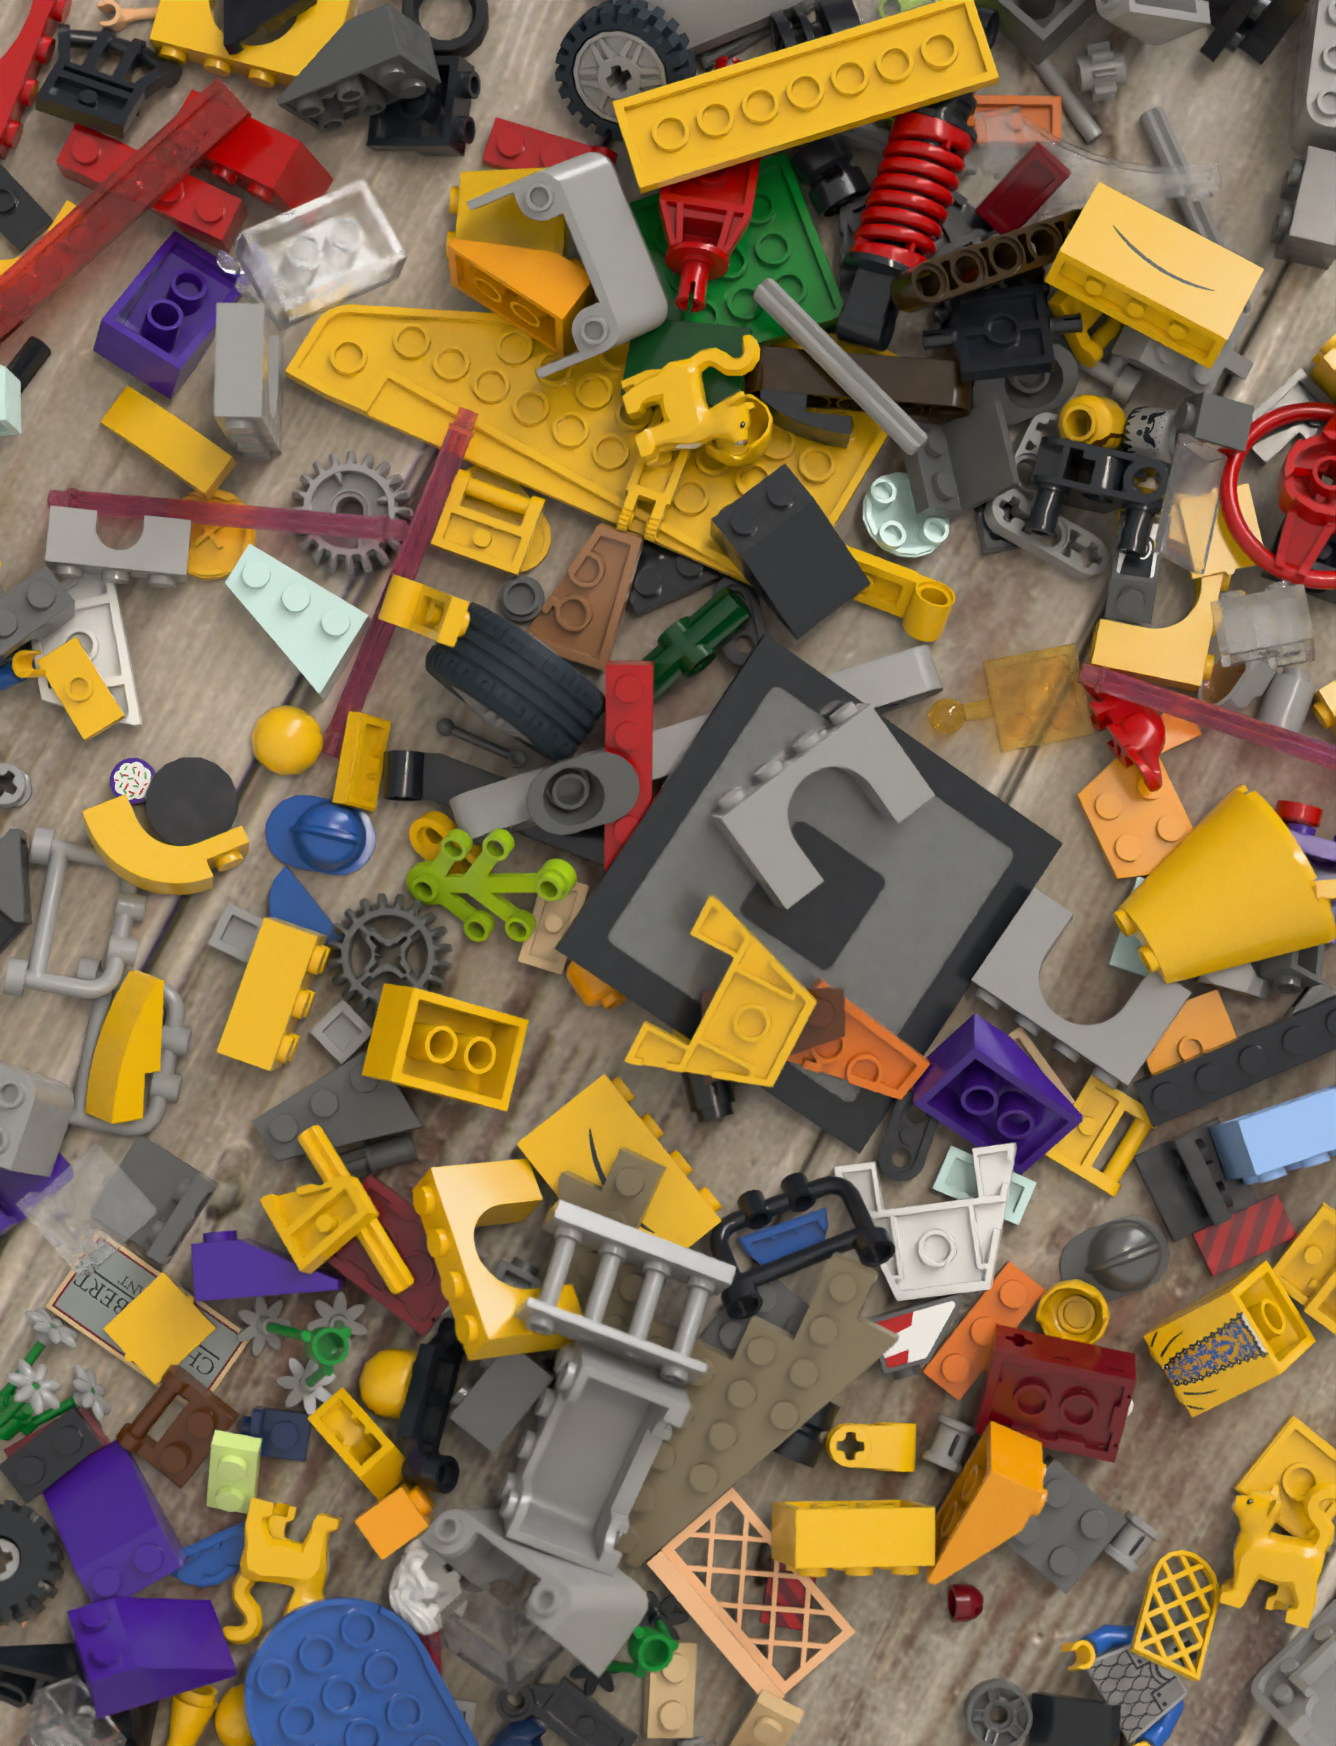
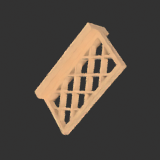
M732 1486L651 1556L646 1563L758 1695L764 1689L783 1699L785 1697L784 1694L856 1631L810 1577L799 1576L798 1572L794 1571L780 1572V1562L774 1560L773 1571L746 1569L747 1543L761 1542L768 1543L771 1546V1531ZM730 1501L744 1515L743 1535L715 1533L716 1513ZM710 1519L709 1532L697 1531ZM749 1522L761 1536L748 1535ZM689 1537L708 1538L707 1566L686 1564L675 1549ZM714 1539L742 1541L740 1568L712 1566ZM693 1571L706 1572V1585L703 1584ZM712 1573L740 1575L738 1602L719 1601L710 1592ZM745 1575L773 1577L771 1605L743 1602ZM778 1578L800 1580L806 1587L804 1607L777 1605ZM811 1595L823 1608H810ZM725 1608L737 1609L736 1621ZM743 1609L770 1611L768 1638L748 1637L741 1628ZM776 1612L804 1614L802 1641L774 1639ZM809 1614L829 1615L841 1630L827 1643L808 1641ZM755 1644L768 1645L767 1658ZM774 1645L801 1647L800 1666L786 1679L772 1665ZM807 1648L819 1649L806 1660Z

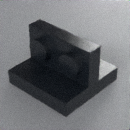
M1202 0L1209 1L1211 25L1215 29L1200 49V52L1214 62L1226 49L1233 54L1238 48H1241L1262 65L1310 0Z
M1218 1117L1133 1157V1161L1172 1242H1176L1207 1226L1216 1227L1232 1219V1214L1259 1202L1251 1185L1245 1186L1242 1178L1226 1180L1209 1127L1221 1123Z

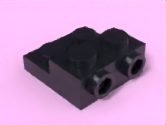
M435 56L441 83L426 88V92L419 97L411 99L402 98L386 105L382 112L370 115L367 147L374 151H416L422 156H464L466 144H471L475 138V123L473 118L469 116L471 99H477L481 89L480 77L474 71L475 67L460 56Z

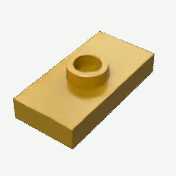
M77 637L36 661L41 669L46 670L45 677L86 742L126 718Z
M348 712L332 803L362 811L375 812L384 766V752L387 749L391 721L361 712Z

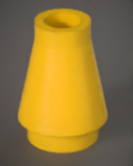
M205 1685L172 1696L169 1737L166 1746H196L218 1706V1702L215 1700L217 1691L214 1687Z

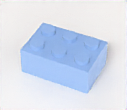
M1336 1085L1209 1127L1226 1180L1242 1178L1245 1186L1257 1182L1264 1183L1287 1175L1284 1166H1286L1287 1171L1301 1167L1304 1169L1329 1161V1157L1335 1156Z

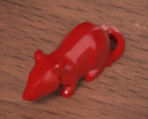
M1083 670L1081 673L1083 687L1096 700L1088 703L1089 708L1093 712V715L1089 717L1091 725L1098 732L1107 729L1112 736V740L1107 742V745L1113 755L1126 769L1136 765L1150 792L1158 791L1163 784L1159 757L1166 740V729L1162 718L1156 711L1138 702L1126 688V684L1129 681L1126 674L1115 676L1105 671Z

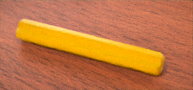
M319 1125L311 1126L298 1136L299 1143L324 1183L328 1179L350 1175ZM376 1217L356 1236L391 1293L399 1294L413 1285L414 1278Z

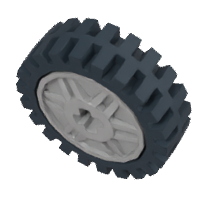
M606 0L597 7L596 5L593 6L569 29L560 44L561 48L556 56L555 63L559 64L555 71L556 81H562V85L558 89L561 99L569 97L571 100L566 108L572 115L578 111L583 115L579 123L585 128H588L593 123L597 126L595 134L604 138L608 132H611L612 140L622 142L623 138L613 109V101L696 76V68H692L696 60L694 51H687L686 49L690 40L686 33L678 35L676 32L680 24L673 17L666 22L662 18L665 13L663 9L656 6L650 11L647 9L648 2L638 0L634 4H631L630 0H617L615 3L612 0Z

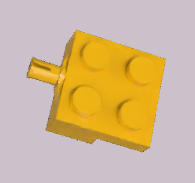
M1322 1202L1271 1268L1287 1294L1304 1306V1312L1336 1335V1210Z

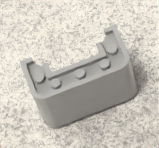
M1310 0L1302 13L1288 124V141L1292 149L1300 155L1305 153L1308 146L1336 152V0Z
M0 1061V1167L10 1171L45 1177L51 1176L74 1108L73 1093L66 1084Z
M575 1340L571 1347L567 1345L562 1347L554 1368V1372L558 1373L552 1389L547 1387L543 1389L536 1405L535 1414L539 1415L533 1431L525 1430L518 1444L516 1457H519L520 1460L514 1473L506 1472L501 1481L497 1494V1499L503 1501L499 1516L503 1518L506 1537L613 1577L622 1557V1553L614 1550L613 1546H617L621 1534H626L629 1529L628 1515L663 1439L669 1441L673 1433L671 1424L681 1428L691 1406L685 1385L667 1382L660 1377V1372Z

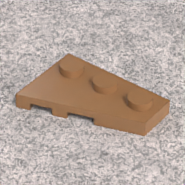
M600 523L525 632L543 642L562 658L605 671L606 662L612 656L645 539L642 535L630 531L626 533L617 530V527Z

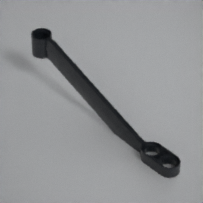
M408 750L384 752L383 799L433 800L450 807L449 801L453 797L506 779L441 753H424ZM605 824L566 835L548 833L538 825L516 832L604 866Z

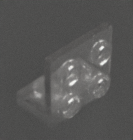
M100 1144L92 1145L41 1193L29 1192L16 1204L78 1275H91L158 1213L155 1205Z

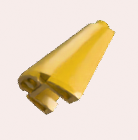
M1240 784L1231 789L1117 908V911L1113 913L1114 920L1124 936L1133 935L1142 943L1143 946L1138 948L1137 951L1146 969L1151 974L1157 971L1166 984L1318 946L1336 939V924L1330 905L1324 896L1317 900V884L1314 882L1317 876L1287 826L1267 801L1255 790L1245 794L1248 791L1245 784Z

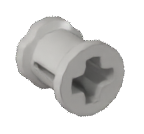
M0 763V782L3 778L10 781L13 779L12 783L17 787L16 792L12 795L8 792L4 793V789L0 786V806L7 809L24 806L30 800L33 793L30 777L14 765Z
M939 1413L937 1420L940 1425L930 1449L924 1450L921 1457L944 1468L961 1473L963 1468L960 1464L961 1458L970 1437L976 1436L977 1433H975L974 1427Z
M1128 1510L1124 1515L1127 1522L1103 1551L1136 1574L1139 1570L1138 1561L1153 1541L1159 1542L1162 1535Z

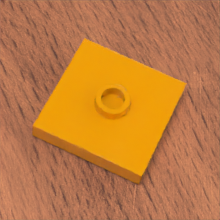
M1218 989L1187 1000L1146 1060L1145 1064L1149 1075L1237 1038Z

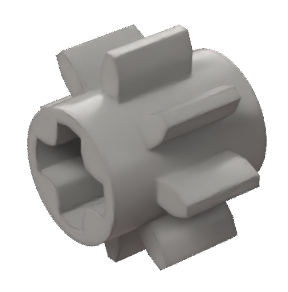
M1109 41L1087 44L1085 56L1076 57L1075 72L1079 91L1092 92L1093 102L1114 99L1115 93H1117V86L1127 84V69L1123 51L1113 52V50H1110Z

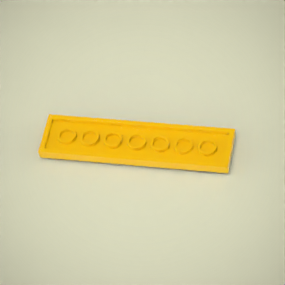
M941 0L616 100L612 104L640 194L993 86L998 84L999 75L974 0Z

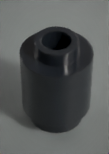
M681 1072L690 1112H696L698 1123L734 1114L732 1102H735L736 1099L730 1080L722 1079L704 1085V1075Z

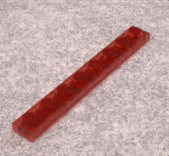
M219 77L210 83L0 276V345L252 115Z

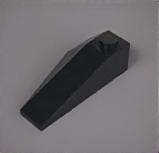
M73 1643L0 1646L1 1701L17 1708L24 1707L27 1703L50 1715L48 1721L62 1727L65 1720L91 1731L88 1739L103 1746L151 1745L159 1700L97 1719Z

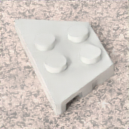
M83 572L82 579L66 578L61 582V585L75 601V616L39 643L34 639L31 640L32 650L41 651V655L34 657L36 669H41L36 662L38 659L77 637L126 718L118 723L133 727L143 726L117 583L102 581V574ZM45 676L38 678L41 700L64 707Z

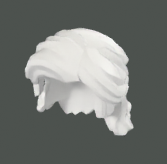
M428 1528L411 1539L407 1545L405 1554L401 1556V1562L393 1572L388 1590L391 1611L403 1619L414 1632L421 1635H432L440 1629L448 1630L453 1625L463 1601L459 1583L462 1575L455 1569L448 1571L445 1566L447 1562L420 1540Z

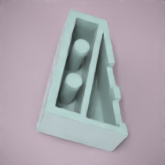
M249 543L225 584L325 701L373 623L368 614Z

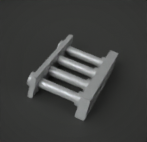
M559 1200L547 1212L542 1230L554 1234L553 1237L557 1240L539 1300L528 1297L516 1308L514 1317L525 1321L526 1327L534 1332L544 1335H552L555 1332L660 1372V1377L663 1380L673 1384H692L704 1375L708 1364L690 1358L707 1298L713 1295L718 1296L732 1284L736 1267ZM581 1245L597 1250L598 1255L601 1257L583 1317L557 1308L575 1247ZM625 1261L642 1267V1272L645 1274L628 1334L601 1324L619 1264L625 1263ZM669 1278L687 1284L686 1289L689 1291L672 1351L646 1341L663 1281Z

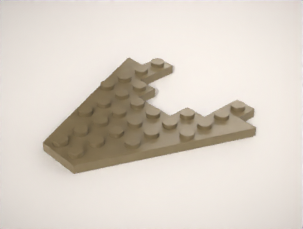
M623 1147L619 1150L603 1187L569 1170L563 1171L559 1177V1200L639 1230L666 1167ZM581 1245L575 1247L564 1285L573 1284L584 1316L601 1257L598 1255L597 1250ZM835 1252L796 1335L755 1315L751 1318L734 1356L696 1337L690 1358L708 1364L706 1373L692 1384L687 1383L685 1385L691 1407L681 1428L671 1424L673 1433L669 1441L663 1439L628 1515L629 1529L626 1534H621L617 1546H613L614 1550L622 1553L620 1562L638 1569L897 1343L900 1335L860 1316L879 1272ZM626 1261L619 1264L601 1323L602 1325L628 1334L645 1278L642 1267ZM664 1280V1281H663V1285H662V1288H661V1291H660V1295H661V1293H662V1291H663V1288H664V1286H665L667 1280ZM653 1316L646 1341L672 1351L678 1328ZM556 1349V1360L561 1349Z

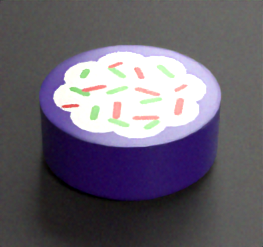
M124 759L111 772V790L116 797L126 794L130 805H142L145 803V792L149 782L156 774V771L142 759Z

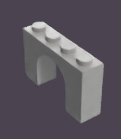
M216 303L214 418L234 452L242 454V459L267 461L270 459V454H281L284 345L280 336H269L270 314L264 303Z
M849 702L843 705L829 717L832 724L818 734L815 730H812L803 735L792 745L795 750L794 753L782 762L778 758L768 762L755 773L758 779L744 791L741 787L733 789L717 802L720 809L712 814L711 818L776 907L789 909L824 882L795 841L788 821L791 797L800 782L808 775L827 767H837L846 771L859 783L884 820L896 824L902 822L935 796L871 704L858 703L854 705L853 702Z
M1034 887L971 979L972 985L978 988L974 996L996 1011L1003 1005L1015 1013L1017 1016L1013 1022L1032 1036L1036 1037L1041 1031L1056 1042L1052 1049L1067 1060L1076 1063L1080 1057L1095 1067L1091 1075L1104 1085L1114 1090L1120 1084L1127 1089L1189 999L1191 992L1177 982L1166 984L1157 971L1152 974L1148 971L1123 1009L1105 1022L1095 1025H1079L1068 1022L1056 1015L1042 996L1039 977L1044 961L1073 920V913Z

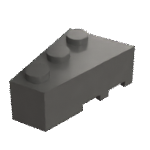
M367 1050L252 1120L276 1161L306 1156L307 1154L298 1141V1136L314 1125H319L323 1129L334 1149L424 1128L425 1125L400 1085L361 1075Z

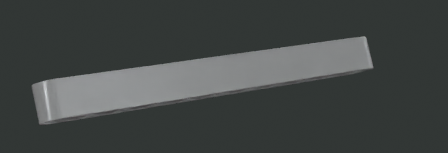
M928 645L913 647L826 675V677L864 704H871L879 714L922 701L944 690ZM710 713L653 731L652 788L665 783ZM605 747L585 754L605 752ZM548 766L467 791L450 799L449 804L457 828L467 832L472 838L473 845L483 843L488 834L496 828L505 829L512 834L536 826L528 812L527 795L532 781Z

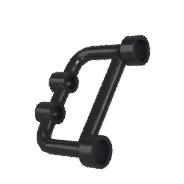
M792 1173L782 1180L780 1184L782 1193L765 1199L761 1191L750 1190L738 1198L737 1205L739 1210L723 1217L721 1222L712 1229L710 1236V1247L714 1259L736 1267L732 1284L721 1293V1301L730 1318L736 1320L746 1319L761 1309L763 1300L757 1287L830 1259L835 1252L842 1254L855 1249L861 1264L867 1267L882 1265L892 1258L895 1253V1245L888 1230L883 1227H875L859 1190L851 1181L843 1177L827 1176L809 1182L805 1174ZM832 1194L842 1198L855 1228L743 1273L740 1272L728 1244L729 1237L734 1232L745 1227L753 1230L761 1229L771 1222L773 1216L790 1209L793 1212L806 1211L815 1204L816 1199Z

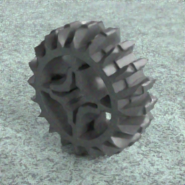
M384 893L378 894L377 902L379 908L374 910L366 898L361 899L360 906L365 914L358 917L353 910L348 908L344 914L353 922L350 928L347 929L338 923H335L333 926L334 931L344 936L343 942L328 941L327 943L331 950L341 952L340 958L327 960L328 968L336 969L342 967L343 973L331 979L332 984L340 986L348 982L350 987L343 992L342 998L348 1002L357 994H360L361 998L357 1003L356 1009L362 1013L365 1012L371 1001L375 1002L374 1017H376L381 994L367 989L374 980L377 981L383 975L391 973L398 975L409 987L428 991L426 989L432 983L436 987L444 989L446 982L435 976L437 969L442 971H451L452 969L451 963L439 961V954H448L453 951L452 945L447 943L437 945L436 939L448 933L447 928L439 926L431 930L429 926L436 920L437 914L431 910L422 919L418 917L423 903L418 899L411 904L409 911L405 910L406 901L403 894L396 895L394 907H388V899ZM386 918L402 919L413 924L405 932L402 931L394 938H384L370 926V924ZM361 935L371 948L372 955L369 963L363 968L364 971L357 977L352 963V951L356 939ZM423 935L427 945L428 959L426 968L422 976L419 977L408 964L407 957L409 951L415 945V941ZM375 938L383 946L386 945L390 949L395 948L397 945L400 946L402 953L397 956L401 958L399 963L406 970L405 974L399 968L393 967L389 963L384 964L382 967L379 966L378 958H382V956L378 954L380 948L374 943L373 940Z

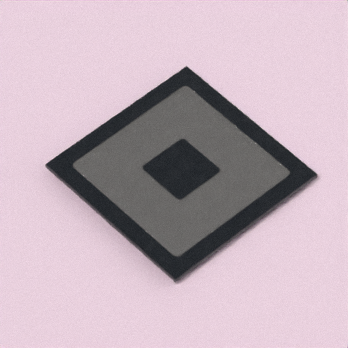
M763 634L554 949L689 1040H692L702 1021L701 991L703 989H718L734 959L733 956L690 935L709 896L713 895L734 914L804 988L812 987L819 977L832 987H844L846 998L924 1056L971 985V979L1026 901L1063 843L877 713L935 796L902 822L896 824L884 820L860 784L846 771L837 767H827L808 775L800 782L791 797L788 821L795 841L824 882L789 909L776 907L714 822L711 815L720 809L717 802L727 793L737 787H741L744 791L758 779L755 773L765 764L776 758L782 762L794 753L795 750L792 745L799 738L812 730L819 734L831 725L832 722L829 717L837 709L849 702H853L854 705L863 702L774 639ZM787 1060L773 1087L758 1085L859 1154L895 1101V1098L850 1084L847 1080L823 1072L817 1073L805 1069L802 1065Z

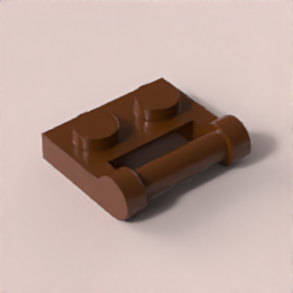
M172 1364L162 1375L163 1383L132 1423L124 1424L116 1438L122 1447L130 1452L139 1454L181 1489L211 1453V1443L215 1430L227 1432L240 1414L185 1369ZM177 1394H182L189 1400V1403L161 1439L156 1442L147 1433Z

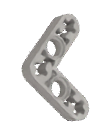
M1050 412L1040 413L1025 424L1012 449L1016 466L1020 462H1025L1034 468L1037 453L1031 450L1037 447L1041 438V433L1038 430L1043 426L1049 429L1047 436L1060 438L1058 415ZM1020 481L1018 486L987 502L984 516L988 527L992 531L1067 575L1078 580H1089L1107 567L1110 557L1106 544L1099 537L1061 515L1058 517L1055 528L1057 541L1053 547L1043 545L1037 535L1028 532L1026 527L1024 532L1021 531L1027 524L1023 520L1031 515L1037 493L1032 485H1026ZM1007 503L1012 506L1011 514L1014 516L1008 522L1003 519L1004 510L1001 509ZM1068 544L1067 547L1071 550L1062 555L1061 551ZM1084 549L1090 551L1089 559L1094 562L1087 567L1081 564L1083 556L1079 554Z

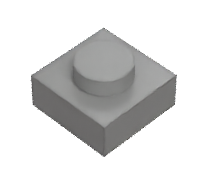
M228 902L208 945L248 963L263 919Z
M341 999L309 1032L343 1065L371 1038L373 1028L344 999Z

